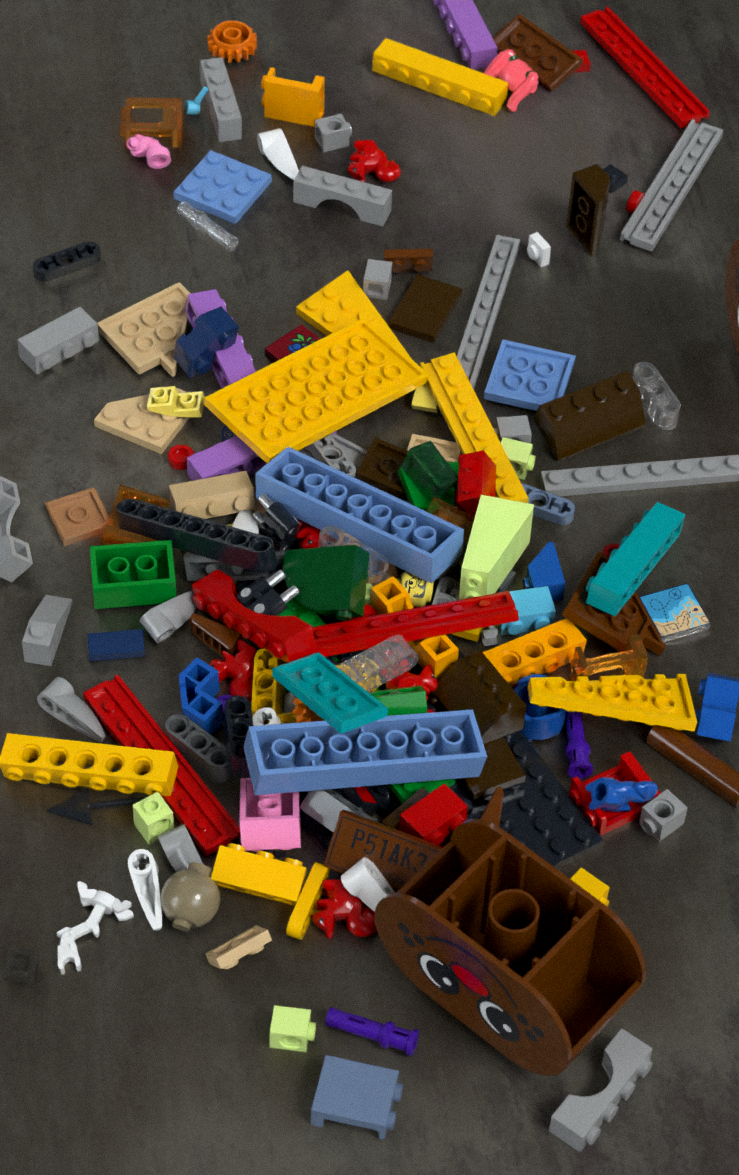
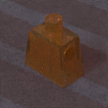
M433 497L426 512L435 514V516L464 529V547L470 538L475 517Z

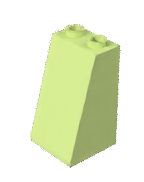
M486 495L480 496L461 568L459 600L496 593L530 542L534 504Z

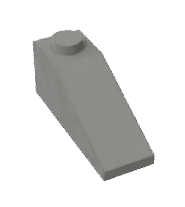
M45 595L30 618L22 640L24 662L52 666L73 603L72 599Z

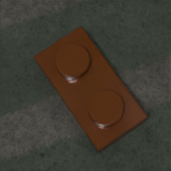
M433 248L384 250L383 261L392 262L393 273L401 271H432Z

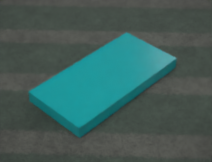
M319 652L277 666L272 670V677L323 720L327 721L340 734L387 717L388 708Z

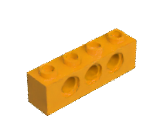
M565 618L483 653L507 683L513 687L515 683H518L520 679L526 676L551 673L558 669V667L579 661L583 657L587 640L574 623Z

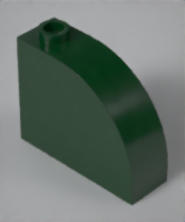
M358 545L285 550L283 570L286 576V585L288 589L293 585L296 586L299 594L294 598L302 605L322 616L336 618L340 621L352 620V617H363L370 553Z

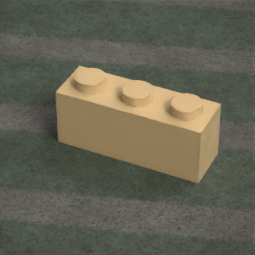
M246 471L169 485L171 508L178 512L208 519L239 513L242 510H255L254 488Z

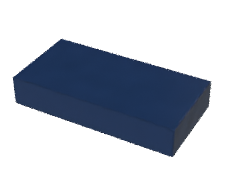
M143 629L87 634L89 661L145 657Z

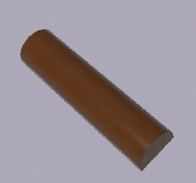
M659 725L651 729L647 737V744L733 806L737 807L739 805L738 771L680 730Z

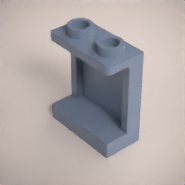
M326 1055L311 1109V1125L323 1127L325 1119L377 1130L379 1132L378 1139L385 1140L387 1129L393 1131L397 1112L392 1111L394 1102L399 1103L402 1095L403 1084L398 1083L399 1071Z

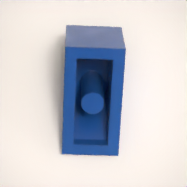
M548 542L528 565L527 576L522 580L523 589L548 586L552 600L561 601L564 597L565 580L554 542Z

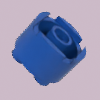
M534 674L520 679L514 688V691L526 704L524 726L520 731L528 741L551 738L560 734L564 726L566 710L549 706L540 707L529 701L527 686L530 678L547 677L546 675Z

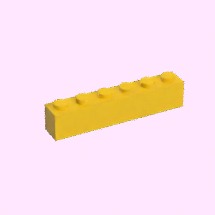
M385 38L373 53V72L495 116L507 100L508 82Z

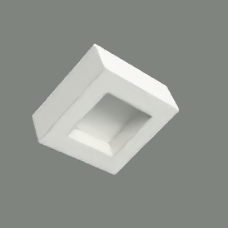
M538 232L529 235L527 247L529 257L540 267L548 265L551 246Z

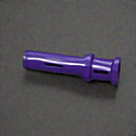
M566 711L568 744L565 747V754L569 758L567 772L571 778L577 776L579 779L591 776L593 766L589 762L591 749L585 741L582 712Z
M333 1007L329 1008L325 1019V1026L375 1040L384 1049L392 1047L406 1052V1055L410 1057L415 1052L420 1035V1030L418 1029L410 1031L395 1026V1022L392 1021L385 1024Z

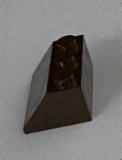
M598 164L573 172L566 227L591 256L596 255L603 234L609 186L611 184L609 174L604 172Z
M482 651L458 659L437 682V689L431 692L445 711L473 710L483 744L523 729L526 704Z

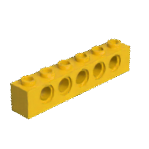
M11 733L6 735L0 756V768L4 777L13 781L25 779L34 780L40 784H49L51 782L60 783L67 787L86 786L99 791L112 789L125 794L137 792L146 793L149 796L156 792L163 796H171L178 770L175 754L171 751ZM92 765L90 768L84 769L86 766ZM120 768V770L116 772H111L114 769ZM142 772H148L145 775H139Z

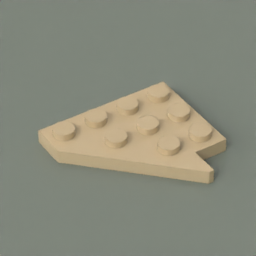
M178 282L98 322V332L139 375L160 364L173 377L176 375L178 363L173 358L177 339L182 334L186 335L189 319L185 313L187 296L191 293Z

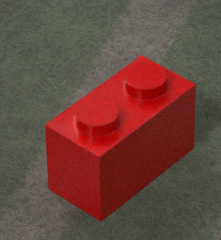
M484 450L459 455L457 502L470 516H475L480 496L495 497L496 464Z
M444 783L400 814L399 831L440 845L446 836L467 819L468 805Z

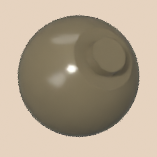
M190 862L187 870H180L174 873L163 885L161 891L162 910L165 916L173 922L172 926L182 931H189L190 928H199L210 922L216 915L220 905V891L216 882L210 877L212 872L210 867L201 863Z

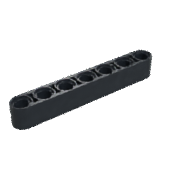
M136 499L122 500L116 506L121 530L125 534L149 541L171 540L172 548L258 573H269L278 565L273 541L267 536Z

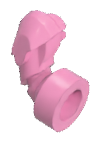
M139 134L127 140L126 145L131 154L136 157L146 156L149 167L161 169L170 164V152L166 147H162L158 140Z

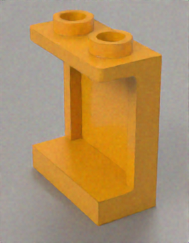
M270 67L268 74L263 76L261 89H264L261 106L264 107V117L315 127V120L321 119L324 114L325 77L316 75L313 83L309 84L275 77V68Z

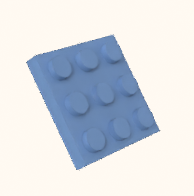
M210 150L174 191V199L236 224L272 182V175Z
M502 339L484 392V399L537 411L540 405L565 395L576 356Z

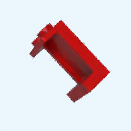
M630 751L620 755L619 765L583 782L577 776L572 778L568 792L569 796L572 797L576 805L584 813V817H587L591 826L596 829L600 836L640 818L642 807L661 794L658 790L657 794L646 802H629L630 811L609 812L602 811L600 808L596 810L589 809L592 797L591 792L586 790V785L601 777L614 778L619 781H652Z

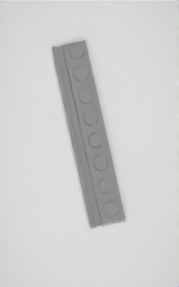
M691 120L621 232V241L626 239L632 245L653 251L721 140L723 129L705 123L700 125L695 123V120Z

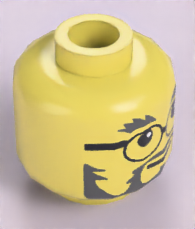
M407 571L402 573L401 579L396 578L410 594L413 607H424L426 602L431 603L434 582L425 581Z

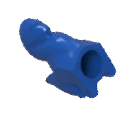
M601 777L586 785V790L591 792L592 797L589 809L596 810L600 808L602 811L609 812L630 811L629 802L642 803L652 799L657 794L658 787L653 781H619L614 778Z

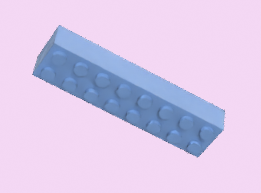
M290 447L285 448L256 473V499L265 494L273 503L280 502L292 516L351 545H358L370 554L430 583L434 582L463 554L464 529Z
M473 710L387 716L342 734L329 725L327 721L249 726L243 746L255 795L480 777L487 759Z

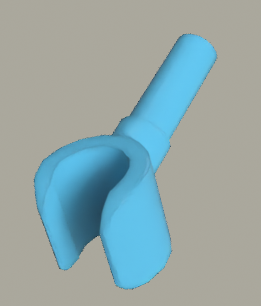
M204 86L194 101H185L184 109H187L186 114L198 115L200 113V103L208 91L207 87Z

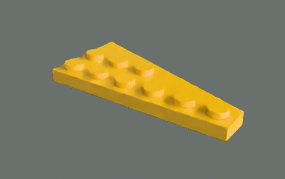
M348 270L296 306V314L326 336L365 318L410 357Z
M655 674L653 679H644L639 675L600 676L599 680L588 681L587 676H577L576 681H566L562 677H532L527 686L530 703L540 707L561 708L569 712L590 713L594 716H607L618 718L622 721L642 722L650 726L671 727L680 731H694L697 725L686 674H677L676 678L666 679L664 674Z

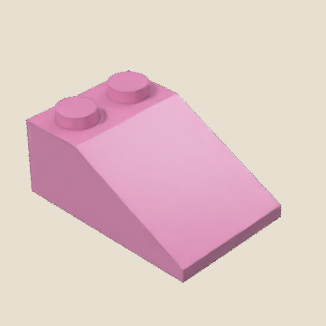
M241 778L240 833L241 846L246 848L245 851L257 852L268 849L290 850L292 848H301L299 792L255 795L251 778Z

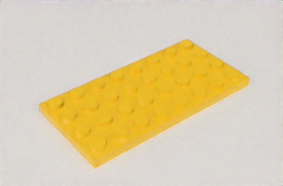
M362 318L206 396L204 405L268 464L285 448L290 447L299 451L428 383L429 374L371 323Z

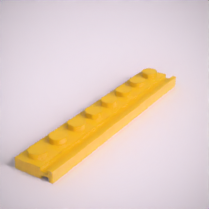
M455 352L431 359L430 363L424 364V362H421L420 367L429 374L427 384L462 455L484 450L496 464L495 497L529 503V498Z

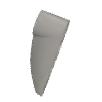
M193 590L150 609L141 617L140 623L156 643H160L170 637L194 613L197 607L193 601Z
M56 677L37 696V701L41 708L53 717L100 743L104 740L105 733L93 711L74 694V689L67 680Z
M185 824L157 836L167 859L176 872L187 870L190 862L203 864Z

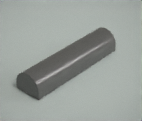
M275 551L278 565L269 573H258L193 553H185L183 560L187 581H198L218 569L233 578V581L257 580L261 576L267 580L279 570L284 572L285 551Z

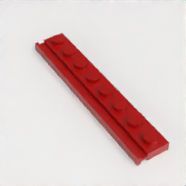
M605 7L604 11L597 10L581 16L580 24L681 129L687 127L692 119L695 120V123L701 121V118H709L710 110L609 7Z
M505 591L312 627L317 649L306 656L319 652L324 657L515 622L519 621L518 610L515 608L510 592Z
M119 675L114 676V679L109 682L106 680L83 692L84 701L120 746L174 752L178 763V770L171 796L161 795V797L172 810L173 815L180 824H185L190 837L206 857L218 851L220 845L226 846L234 838H241L240 827Z

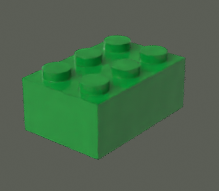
M171 540L90 546L95 609L162 604L176 597Z

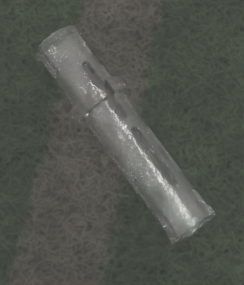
M182 201L178 205L176 213L188 220L194 229L203 231L228 251H233L237 247L238 238L209 219L204 211H199L187 201Z

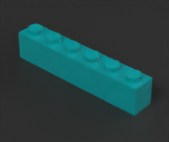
M659 502L651 510L647 509L643 514L641 522L634 524L630 536L625 535L619 549H614L608 562L601 564L597 576H592L586 586V591L589 592L586 603L616 616L680 536L686 514Z

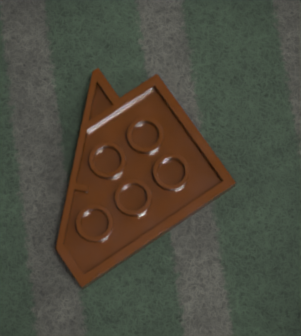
M598 551L562 615L630 658L634 657L640 645L660 656L666 646L636 591L616 616L586 603L589 593L586 591V586L592 576L596 577L603 562L607 563L609 557Z

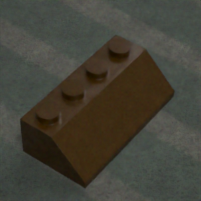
M629 371L540 405L533 418L557 462L646 425L641 393Z

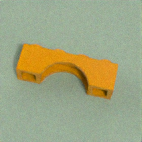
M394 576L371 588L370 606L377 611V615L413 609L410 594ZM446 634L400 643L422 669L427 664L431 665V671L436 680L440 679L458 660L459 649Z

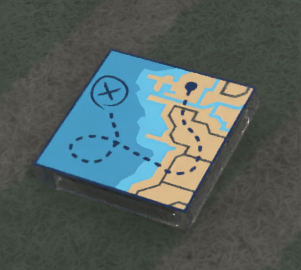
M688 583L639 597L663 642L710 629L711 622Z

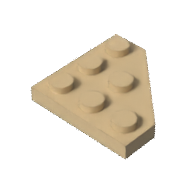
M176 388L178 393H186V391ZM149 394L107 403L94 419V426L162 454L190 417L168 416L149 411L147 409Z

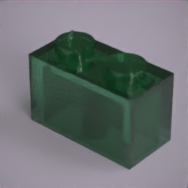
M432 441L409 449L401 468L431 507L451 499L458 485V476Z

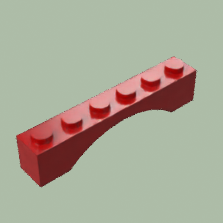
M215 570L191 585L194 592L193 601L199 610H204L215 620L218 619L225 623L228 628L236 630L245 639L252 640L261 649L268 650L277 659L280 658L289 663L303 658L317 649L311 625L296 616L266 615L244 607L236 598L237 591L233 578L220 570Z

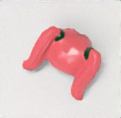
M511 49L500 52L483 72L486 75L508 82V90L513 92L507 102V107L511 112H516L519 102L530 93L533 94L538 86L537 73L527 63L518 59Z

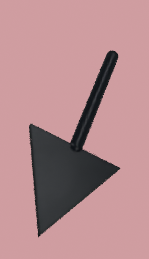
M89 788L51 807L47 812L92 825L91 808L135 804L145 798L139 797L90 803Z

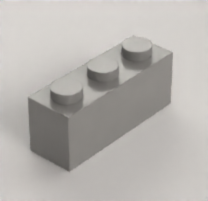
M78 307L17 339L19 357L37 375L98 342V324L81 307Z

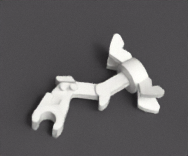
M81 881L77 883L83 907L92 905L94 909L86 922L73 928L65 927L57 932V936L61 938L60 945L58 946V968L61 975L65 974L64 966L68 962L75 963L77 972L81 971L82 965L75 939L89 932H93L96 938L99 937L100 928L98 924L104 913L111 914L113 912L119 921L133 918L134 914L129 910L132 906L131 901L125 900L121 903L119 899L107 892L87 889V885Z

